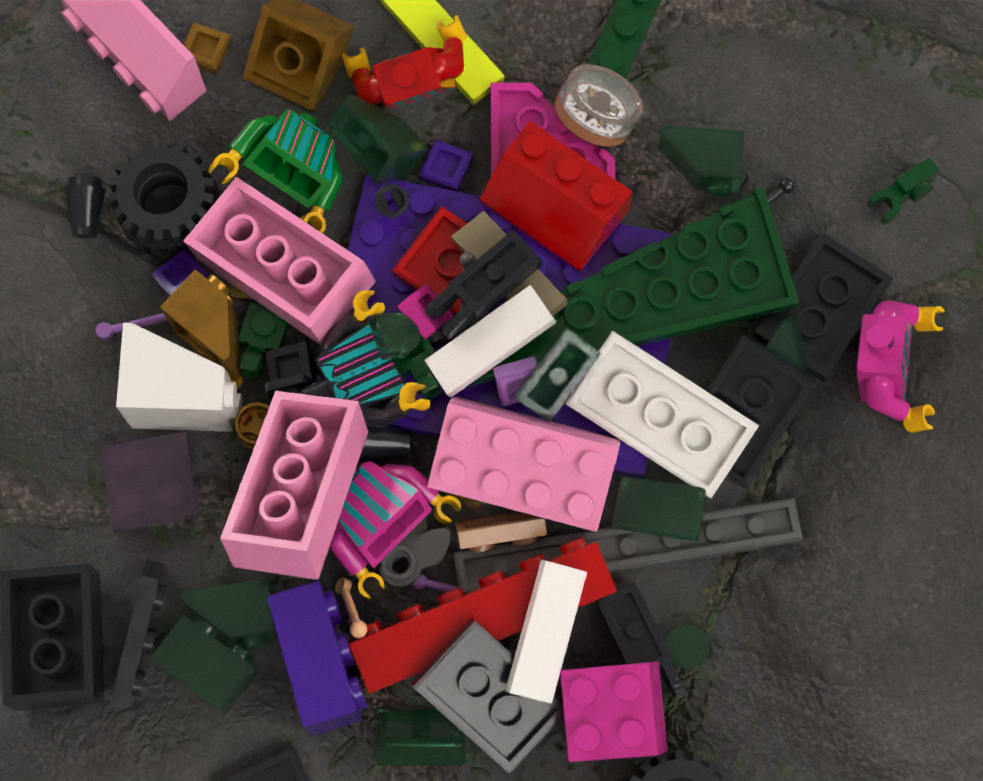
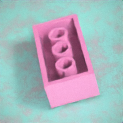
M238 177L231 182L184 240V243L200 263L319 345L323 344L339 320L351 308H354L353 300L355 295L362 290H369L376 282L362 259Z
M275 391L220 538L233 567L319 579L368 434L358 401Z
M453 396L446 409L427 487L597 532L621 440Z

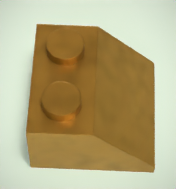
M271 0L262 6L242 78L311 111H315L343 64L342 54L347 52L355 26L299 0Z
M195 269L160 308L176 335L202 357L224 367L233 382H237L241 377V361L238 343L239 322L233 310L235 303L227 295L230 292L229 289L217 277L210 274L208 278H205Z

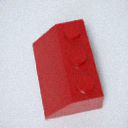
M529 121L504 152L479 201L581 273L630 210L633 191Z

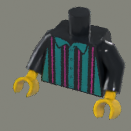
M362 290L354 297V308H351L339 320L319 348V356L315 359V363L321 380L299 391L300 394L358 401L366 426L384 428L408 415L411 409L427 410L430 407V400L419 399L415 402L416 393L426 386L414 382L405 384L374 321L367 323V316L381 315L385 310L384 303H376L369 309L367 301L375 291Z

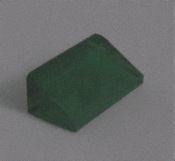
M566 327L514 397L550 422L602 354L600 349Z
M623 476L619 483L612 529L698 542L707 509L706 490L702 487Z
M378 710L377 763L381 766H463L466 764V734L439 710Z

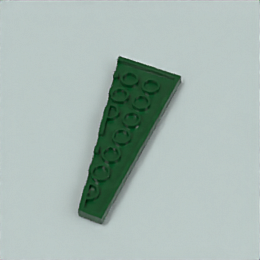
M765 188L755 190L752 195L732 205L729 203L719 208L718 212L697 223L692 222L682 227L681 231L657 243L654 241L601 268L600 272L579 283L576 281L566 286V289L560 293L567 299V305L553 316L557 323L496 366L534 356L540 370L594 357L598 354L612 331L634 345L640 346L797 308L799 299ZM493 368L467 387L494 381Z

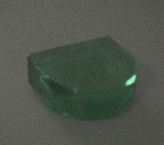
M376 314L369 321L382 360L404 358L415 349L420 341V332L417 325L404 314Z

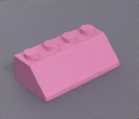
M61 0L65 8L61 14L66 22L76 32L80 29L85 31L90 37L87 39V42L93 51L101 59L108 56L116 64L113 70L128 87L133 83L142 92L139 94L140 99L153 114L160 111L171 121L206 92L195 57L141 0Z

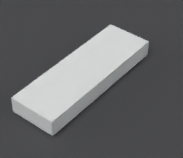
M529 285L425 359V362L446 394L453 397L557 322L534 288Z
M541 560L505 691L552 704L587 572Z

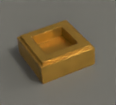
M193 22L184 46L195 57L199 70L218 75L233 40L230 34Z

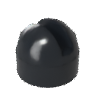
M396 184L384 185L377 191L374 198L376 210L387 218H396L402 215L409 203L406 191ZM387 191H390L398 209L392 213L383 195Z

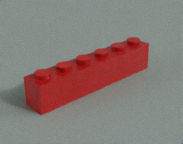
M580 537L559 546L562 554L545 560L542 553L520 562L521 571L507 577L504 576L502 570L478 579L480 588L464 594L461 587L437 596L439 604L423 611L421 604L396 613L398 621L382 627L379 620L367 624L366 635L362 638L351 640L349 646L368 694L421 673L472 617L498 641L522 631L541 560L587 572L578 608L617 592L598 543L595 541L586 543L584 537Z

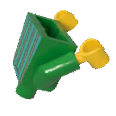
M286 109L279 118L267 115L250 120L229 145L230 152L220 154L215 158L209 167V174L219 164L226 166L229 175L221 183L226 184L236 175L239 169L238 161L240 158L245 159L243 162L244 166L308 209L312 205L310 213L299 218L306 223L308 221L313 228L323 233L326 229V222L322 215L324 211L329 212L343 179L337 160L334 157V139L318 128V122L312 115L306 113L297 114L290 109Z

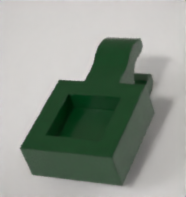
M930 157L898 177L894 184L888 188L874 192L867 205L871 208L880 202L887 204L890 211L882 216L880 222L883 225L891 223L898 215L903 203L909 199L916 203L934 189L932 182L938 174L939 168Z
M250 302L238 337L239 346L247 347L240 363V369H243L242 376L259 380L266 359L265 352L283 347L290 324L263 305Z
M411 322L382 337L403 379L413 374L417 383L426 386L424 389H421V392L427 400H431L443 393L432 371L425 362V359L434 354L435 350L429 339H425Z

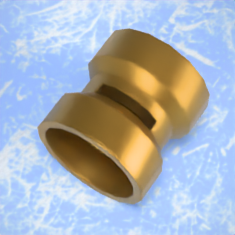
M260 402L249 403L243 406L235 418V430L244 447L250 452L254 450L269 409L267 404Z

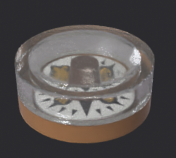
M585 64L575 67L570 72L555 98V109L563 124L575 135L592 144L610 147L617 146L627 139L643 113V103L636 89L621 75L602 66Z

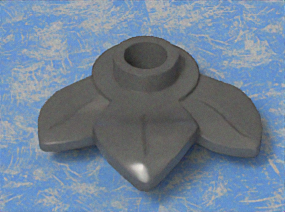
M424 518L379 563V572L382 578L394 587H407L413 584L419 578L423 569L438 565L445 557L451 542L450 530L438 528L428 531ZM398 561H408L409 566L405 572L396 573L394 571V566Z

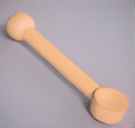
M341 577L336 583L335 592L342 595L352 623L350 626L351 635L355 638H362L367 633V625L360 621L350 593L352 581Z

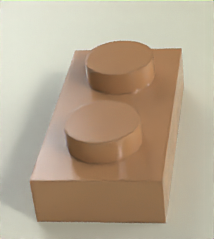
M519 511L456 521L460 549L469 548L470 552L488 551L493 549L496 543L512 541L513 545H527L538 540L537 537L547 535L544 518Z

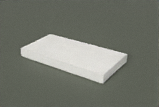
M614 331L610 333L565 403L709 498L713 497L759 427L757 423Z

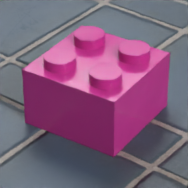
M659 661L560 670L569 762L656 756L668 751Z

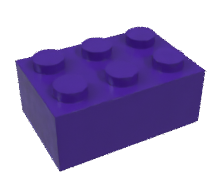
M315 581L267 596L303 728L311 736L363 721L360 709L367 708V702L361 682L358 681L357 676L351 678L348 667L355 665V661L345 633L338 634L336 625L343 623V619L333 591L325 592L320 581Z

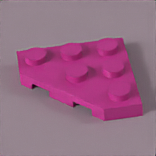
M491 83V176L506 149L527 123L531 121L615 179V158L604 148L600 149L597 145L587 142L571 132L560 120L555 107L543 97V93L533 83Z

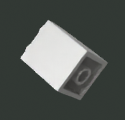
M123 323L116 408L132 429L234 432V419L242 408V394L237 393L236 382L231 381L224 367L133 323Z

